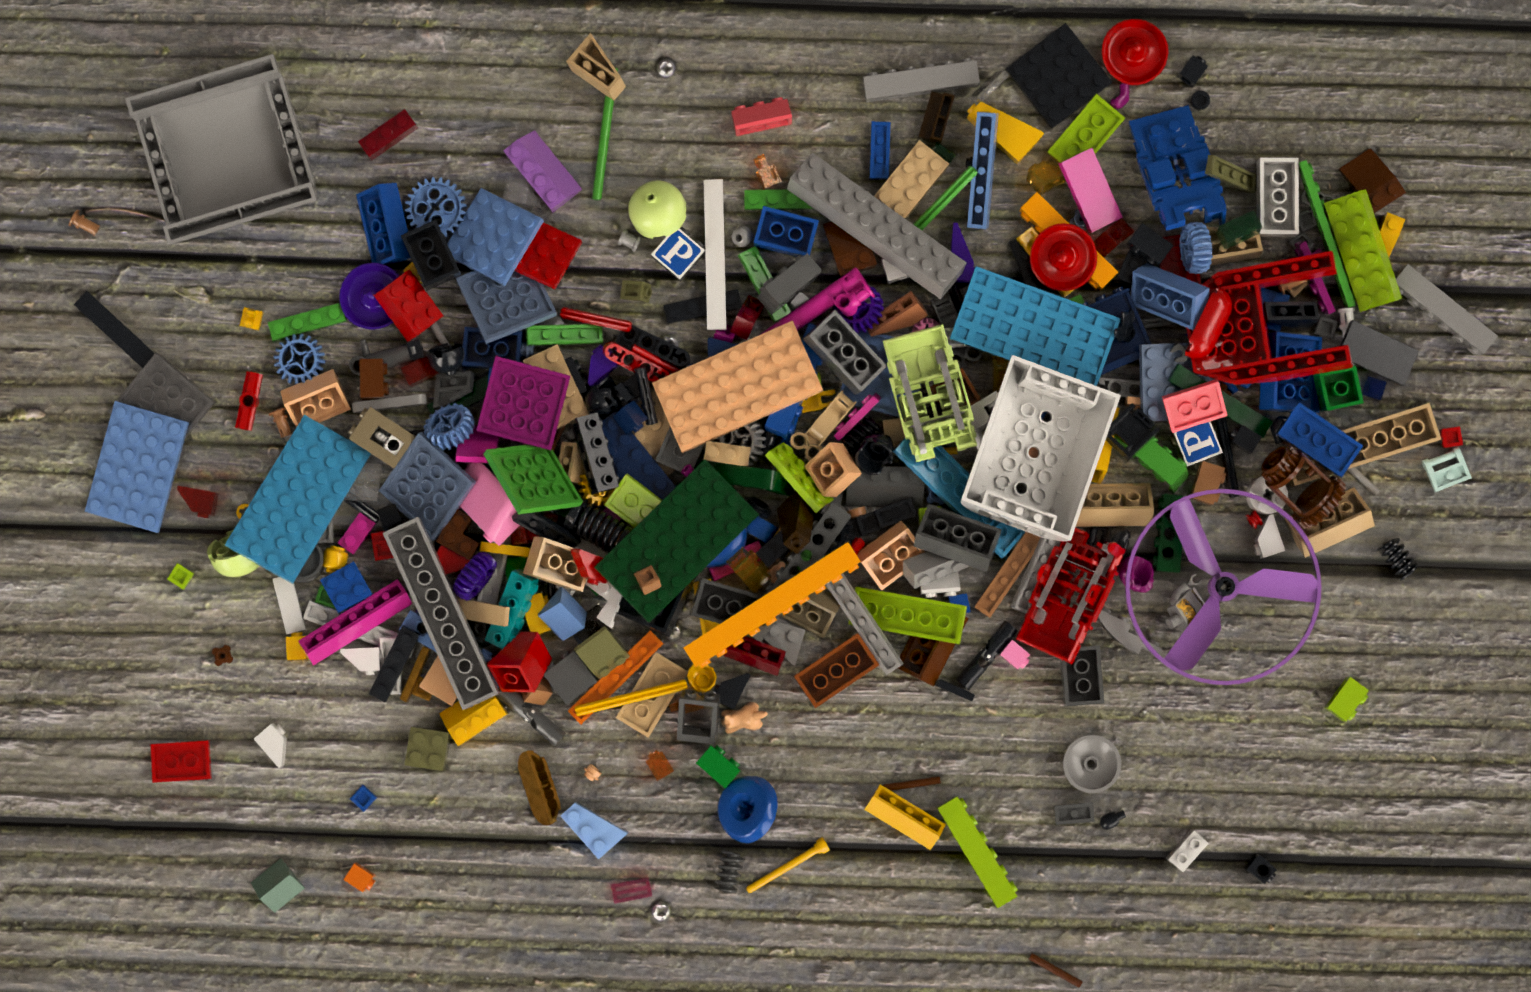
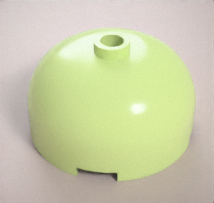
M659 180L650 181L641 185L633 193L629 201L628 213L633 226L642 236L651 239L664 235L667 237L675 233L683 225L686 219V202L681 192L671 183Z
M231 530L226 532L228 536L219 541L215 539L209 545L207 555L218 573L227 577H240L253 572L259 565L225 546L233 532Z

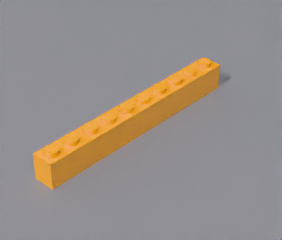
M847 542L683 648L694 666H700L702 669L711 663L710 658L715 655L719 658L728 652L726 648L733 645L735 648L744 642L743 637L749 634L752 637L760 632L759 627L763 624L769 626L777 621V615L781 613L783 615L788 614L794 610L792 608L793 605L796 603L802 605L810 599L809 595L813 592L819 594L827 589L825 585L830 581L834 584L843 578L841 574L846 571L850 574L858 569V564L861 561L849 542Z

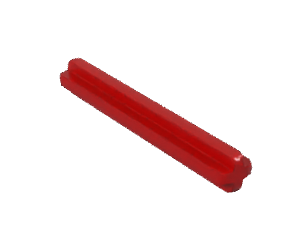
M565 307L560 312V316L563 319L630 332L632 327L630 321Z

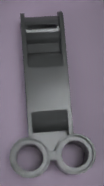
M947 293L945 297L935 301L930 300L938 323L940 325L943 324L944 328H954L958 315L949 294ZM970 346L952 348L954 357H958L961 361L960 369L965 360L969 363H976L982 356L981 350ZM971 349L976 350L978 357L975 359L970 358L968 351Z

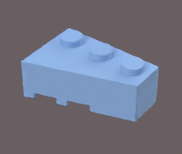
M577 802L561 815L562 819L598 859L629 833Z

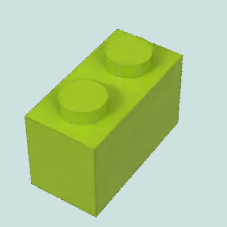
M1346 677L1324 708L1342 721H1351L1357 713L1355 710L1359 704L1362 705L1367 700L1368 695L1366 694L1369 690L1353 678Z

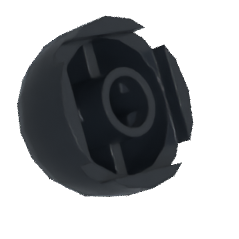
M455 341L452 346H448V343L437 345L429 349V353L426 352L430 366L435 371L446 373V375H453L457 373V369L462 367L465 353L463 343Z

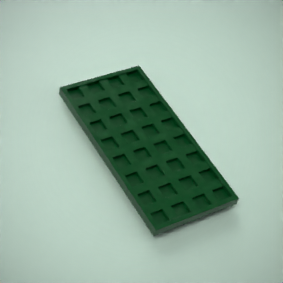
M704 460L594 568L650 623L759 514ZM652 565L660 579L661 587L644 595L634 573Z

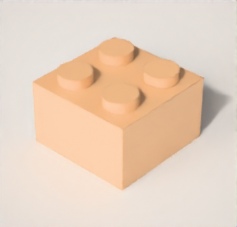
M829 442L805 465L814 483L825 497H837L862 474L843 443Z

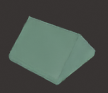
M282 858L251 882L259 899L274 913L305 889Z

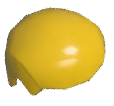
M693 664L689 668L687 680L693 690L703 693L710 691L715 686L717 677L713 667L707 665L701 669L700 666L695 667Z

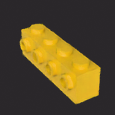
M881 784L871 796L864 809L929 850L937 842L946 826L945 823Z

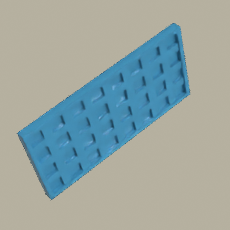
M976 266L950 340L1009 361L1011 356L1014 355L1097 386L1115 337L1114 330L1119 326L1121 318Z
M304 415L231 533L225 546L293 584L371 453Z

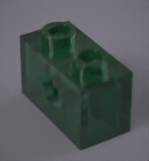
M1253 210L1220 225L1216 234L1224 249H1228L1260 234L1262 225Z

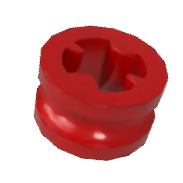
M1253 510L1251 515H1246V519L1254 530L1257 529L1258 525H1263L1256 511Z

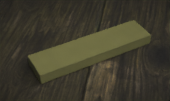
M1208 155L1205 174L1220 179V181L1246 193H1254L1256 174L1215 155Z

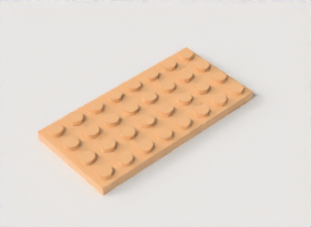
M793 320L652 383L682 453L823 391Z

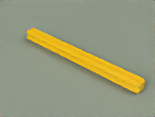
M683 679L575 706V712L577 716L686 690L688 689L687 681Z

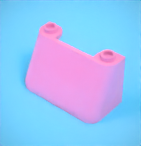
M469 462L464 471L476 481V484L458 510L462 508L485 532L483 536L490 543L494 541L500 546L520 526L512 520V516L517 511L497 477L483 463Z

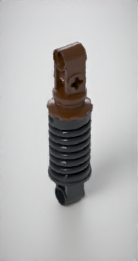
M582 497L583 503L579 507L549 510L550 513L565 520L563 528L571 533H576L578 537H582L583 540L589 541L590 544H595L597 548H601L602 551H607L608 553L633 530L630 526L625 527V523H619L618 519L613 520L611 515L606 517V512L602 511L600 513L599 508L593 510V505H586V501Z

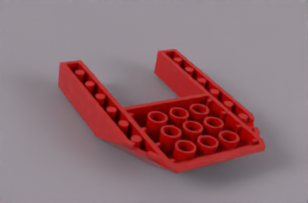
M1333 251L1215 273L1210 279L1201 284L1209 288V298L1212 292L1215 293L1216 287L1224 289L1231 297L1232 311L1212 352L1203 358H1191L1193 373L1233 385L1275 382L1353 368L1348 345L1272 358L1261 288L1337 274ZM1186 328L1189 341L1194 330Z

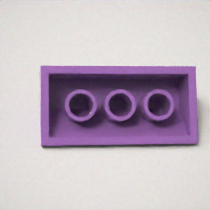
M535 130L517 139L503 150L508 159L552 213L582 190Z

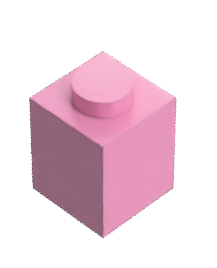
M1013 640L999 654L1015 669L1020 667L1023 669L1030 661L1028 659L1030 654Z

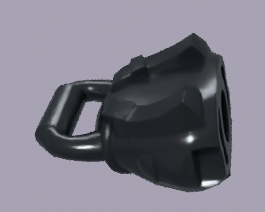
M1094 526L1090 529V536L1087 540L1088 545L1100 549L1098 546H1094L1098 530L1103 532L1100 543L1116 542L1126 549L1124 555H1122V560H1124L1131 538V531L1127 527L1107 528Z

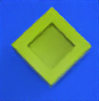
M177 563L167 580L185 590L195 573Z

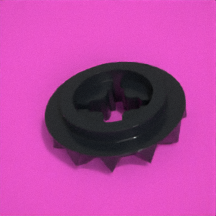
M756 497L744 498L759 514L760 518H768L772 513L764 501Z

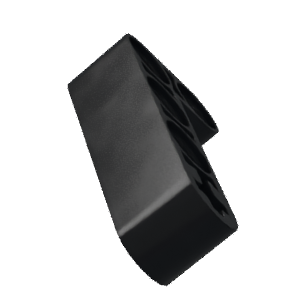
M634 325L631 327V330L635 331L634 338L627 339L625 331H621L615 342L629 350L635 344L681 369L686 368L690 364V355L687 351ZM643 339H652V345L644 347L642 345ZM662 346H667L670 349V352L665 356L659 353V349ZM613 347V353L617 355L616 350ZM673 350H676L675 355L681 357L682 354L685 355V359L687 361H682L680 364L679 360L674 356L673 360H670V358L673 355ZM629 354V355H626V356L624 357L623 361L626 360V359H628L629 356H630V354Z

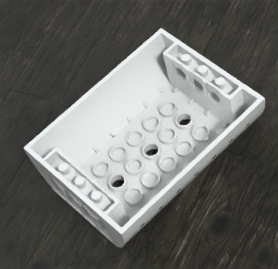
M1012 355L960 501L961 504L971 512L1033 535L1055 541H1071L1121 395ZM1042 412L1050 414L1051 420L1049 422H1044L1041 419ZM1033 447L1038 450L1037 458L1030 457V448ZM1022 483L1025 485L1026 492L1024 494L1017 492V484Z

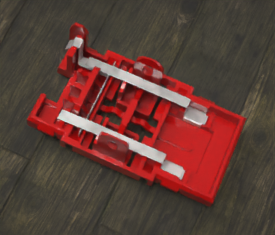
M1076 527L1071 541H1060L1059 547L1054 546L1047 563L1040 567L1037 573L1038 582L1028 601L1031 607L1028 609L1024 617L1025 620L1016 637V640L1069 664H1073L1081 647L1080 644L1083 643L1087 635L1086 632L1088 630L1092 631L1093 627L1091 624L1092 622L1096 623L1115 582L1113 577L1119 574L1116 572V567L1119 566L1123 558L1122 555L1126 551L1116 542H1107L1106 544L1097 542L1096 546L1100 549L1086 544L1090 535ZM1077 569L1081 571L1077 577H1074L1072 574L1068 572L1071 571L1075 573ZM1084 573H1087L1086 578L1089 580L1084 579L1085 583L1081 589L1078 587L1079 580L1083 577ZM1049 592L1066 599V604L1061 603L1063 599L1049 594ZM1074 593H1080L1076 600L1079 606L1073 604L1072 608L1069 607Z

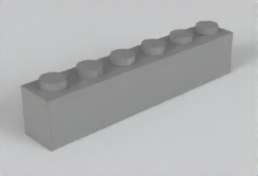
M971 58L960 60V63L946 61L941 63L942 65L940 66L926 64L923 65V68L919 69L906 67L904 71L899 72L896 69L885 71V74H878L877 72L867 73L863 77L866 103L929 94L931 91L943 92L977 87L980 84L977 60L972 61Z
M1409 264L1404 266L1395 277L1400 293L1408 298V303L1413 307L1418 306L1423 310L1424 316L1428 319L1433 318L1438 322L1439 328L1452 333L1453 339L1467 345L1468 351L1472 354L1483 355L1498 337V335Z

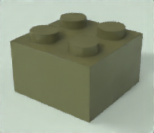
M411 727L405 765L445 771L451 737L450 733Z

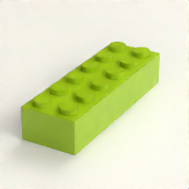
M1366 189L1324 203L1359 311L1363 312L1402 299Z

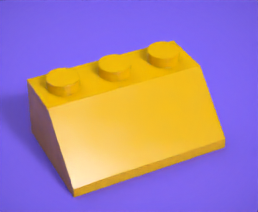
M494 696L465 710H462L459 701H457L453 706L439 713L457 746H461L508 715V712L498 697Z

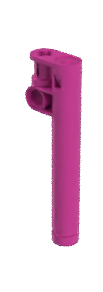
M855 267L761 334L792 320L798 331L834 305L844 316H853L861 302L870 296L875 297V294L860 271Z

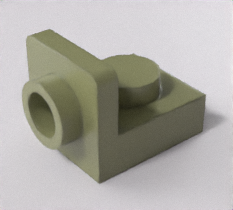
M622 280L620 299L649 303L652 295L651 284L643 281Z

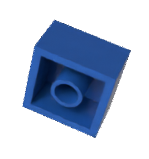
M354 561L320 579L339 615L373 595Z

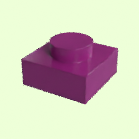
M726 324L727 330H716L714 339L732 343L735 334L730 332L732 326Z

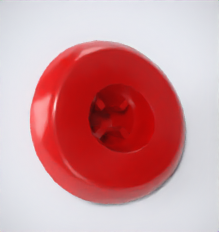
M1128 19L1117 23L1108 31L1102 44V57L1106 69L1115 79L1128 85H1142L1155 79L1164 69L1169 54L1167 40L1160 29L1152 23L1141 19Z
M1065 223L1055 224L1043 230L1033 242L1030 252V264L1033 273L1042 284L1054 290L1070 291L1081 287L1091 278L1097 266V251L1092 238L1080 227Z

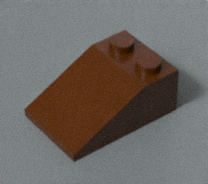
M1371 148L1338 169L1353 192L1366 189L1374 214L1406 193L1396 176Z
M832 221L823 224L840 278L855 267L860 272L877 266L871 249Z

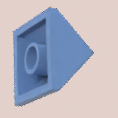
M560 587L537 616L564 641L585 628L587 612L564 587Z

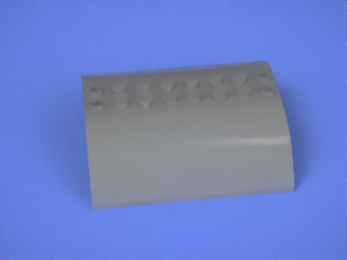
M274 54L125 98L130 117L135 120L165 220L166 226H163L168 245L317 201L316 185L306 147L287 86Z

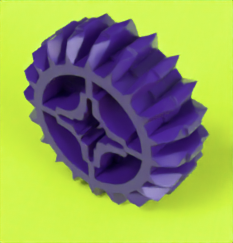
M872 286L870 288L875 297H868L871 303L861 302L857 312L852 316L853 320L847 319V316H844L836 306H833V310H836L857 334L861 330L866 333L868 327L873 329L872 325L874 323L879 324L877 318H883L880 312L884 311L882 306L884 302L880 293Z
M485 552L478 553L461 570L453 585V591L465 601L473 599L489 583L497 568V562L491 555Z

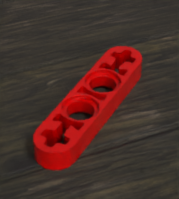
M607 342L603 346V354L606 358L634 373L635 368L640 367L643 363H648L649 370L647 371V376L651 382L659 379L656 375L652 374L653 371L658 374L663 372L665 377L670 375L666 369L615 342ZM613 347H614V349H615L618 353H620V356L618 357V356H617L616 354H614V353H611V354H610V353L608 352V349H609V348L613 349ZM629 354L632 355V363L624 364V357Z

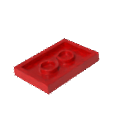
M210 740L150 744L152 783L212 779Z

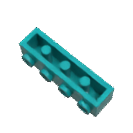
M522 569L511 572L499 605L510 607L508 626L491 624L485 641L503 649L517 636L518 631L524 625V616L531 607L532 603L530 601L532 596L538 590L537 584L539 579L523 574Z

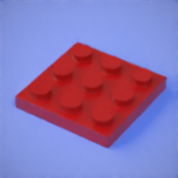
M543 222L514 271L552 289H556L580 248L582 240Z

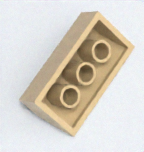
M1090 484L1076 527L1146 526L1154 516L1151 484Z
M1355 487L1345 491V494L1341 496L1343 500L1338 502L1339 506L1334 508V512H1331L1328 518H1323L1322 523L1319 521L1316 526L1312 525L1310 529L1308 527L1306 529L1301 528L1308 537L1315 553L1375 526L1371 509ZM1285 518L1297 547L1305 558L1310 556L1303 539Z

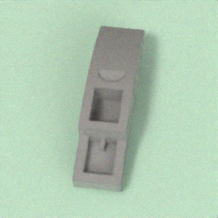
M1102 608L1097 620L1113 639L1135 654H1139L1141 649L1150 652L1136 631L1128 632L1131 624L1127 623V618L1120 615L1115 617L1110 614V610ZM1149 639V644L1160 655L1163 650L1159 647L1160 643Z

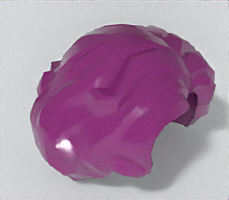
M1129 557L1122 560L1117 568L1119 578L1124 586ZM1134 557L1130 574V589L1132 591L1146 593L1152 589L1154 569L1151 562L1142 557Z

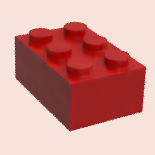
M410 269L373 295L407 342L417 337L444 316Z

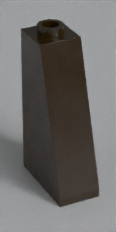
M795 490L777 508L782 542L786 547L798 554L811 540L815 512Z

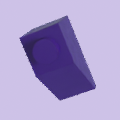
M601 345L592 351L593 355L590 359L588 377L589 386L598 382L602 377L611 373L619 366L604 356Z

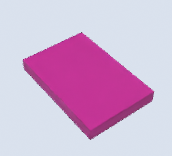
M475 425L474 433L469 435L470 439H465L464 444H458L456 462L488 463L483 454L487 449L498 447L499 437L476 431L477 425Z

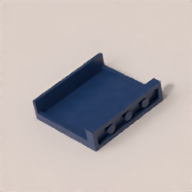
M1123 286L1113 290V295L1106 297L1104 294L1095 298V303L1089 305L1088 302L1082 304L1121 318L1122 311L1129 312L1130 308L1134 311L1135 320L1133 327L1135 329V337L1129 343L1119 342L1114 337L1101 375L1139 359V345L1151 344L1129 294L1130 290L1129 288L1124 290Z

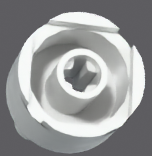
M1263 476L1253 480L1249 485L1247 492L1264 498L1263 494L1270 492L1271 496H1269V499H1264L1271 501L1281 509L1285 506V503L1265 484ZM1284 485L1281 488H1278L1282 493H1284L1288 497L1286 485ZM1246 497L1249 507L1259 514L1269 515L1277 512L1258 500Z

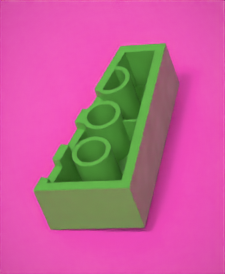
M1114 435V439L1126 449L1127 445L1118 436ZM1153 437L1133 458L1137 456L1139 458L1138 462L1146 470L1152 469L1156 479L1161 483L1166 482L1169 484L1170 488L1168 490L1174 494L1189 477L1186 468L1187 464L1180 458L1175 459L1171 455L1172 451L1166 446L1161 447L1157 443L1158 440Z

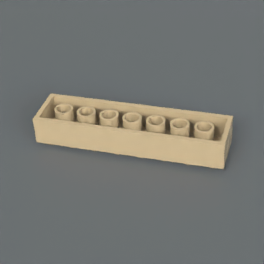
M1430 403L1342 430L1363 445L1348 469L1442 440ZM1307 456L1327 476L1334 474ZM1304 463L1301 470L1289 483L1291 487L1319 479L1320 477L1316 473L1309 477L1305 473L1309 466Z

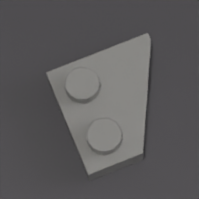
M776 622L764 639L773 647L786 651L785 658L792 665H795L805 630Z

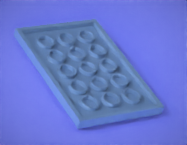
M115 401L84 512L159 533L189 422Z

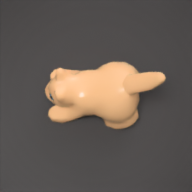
M749 702L739 710L722 711L721 715L724 718L721 724L726 727L725 732L727 734L734 733L743 728L758 730L763 725L761 719L766 717L768 713L759 711L757 703Z

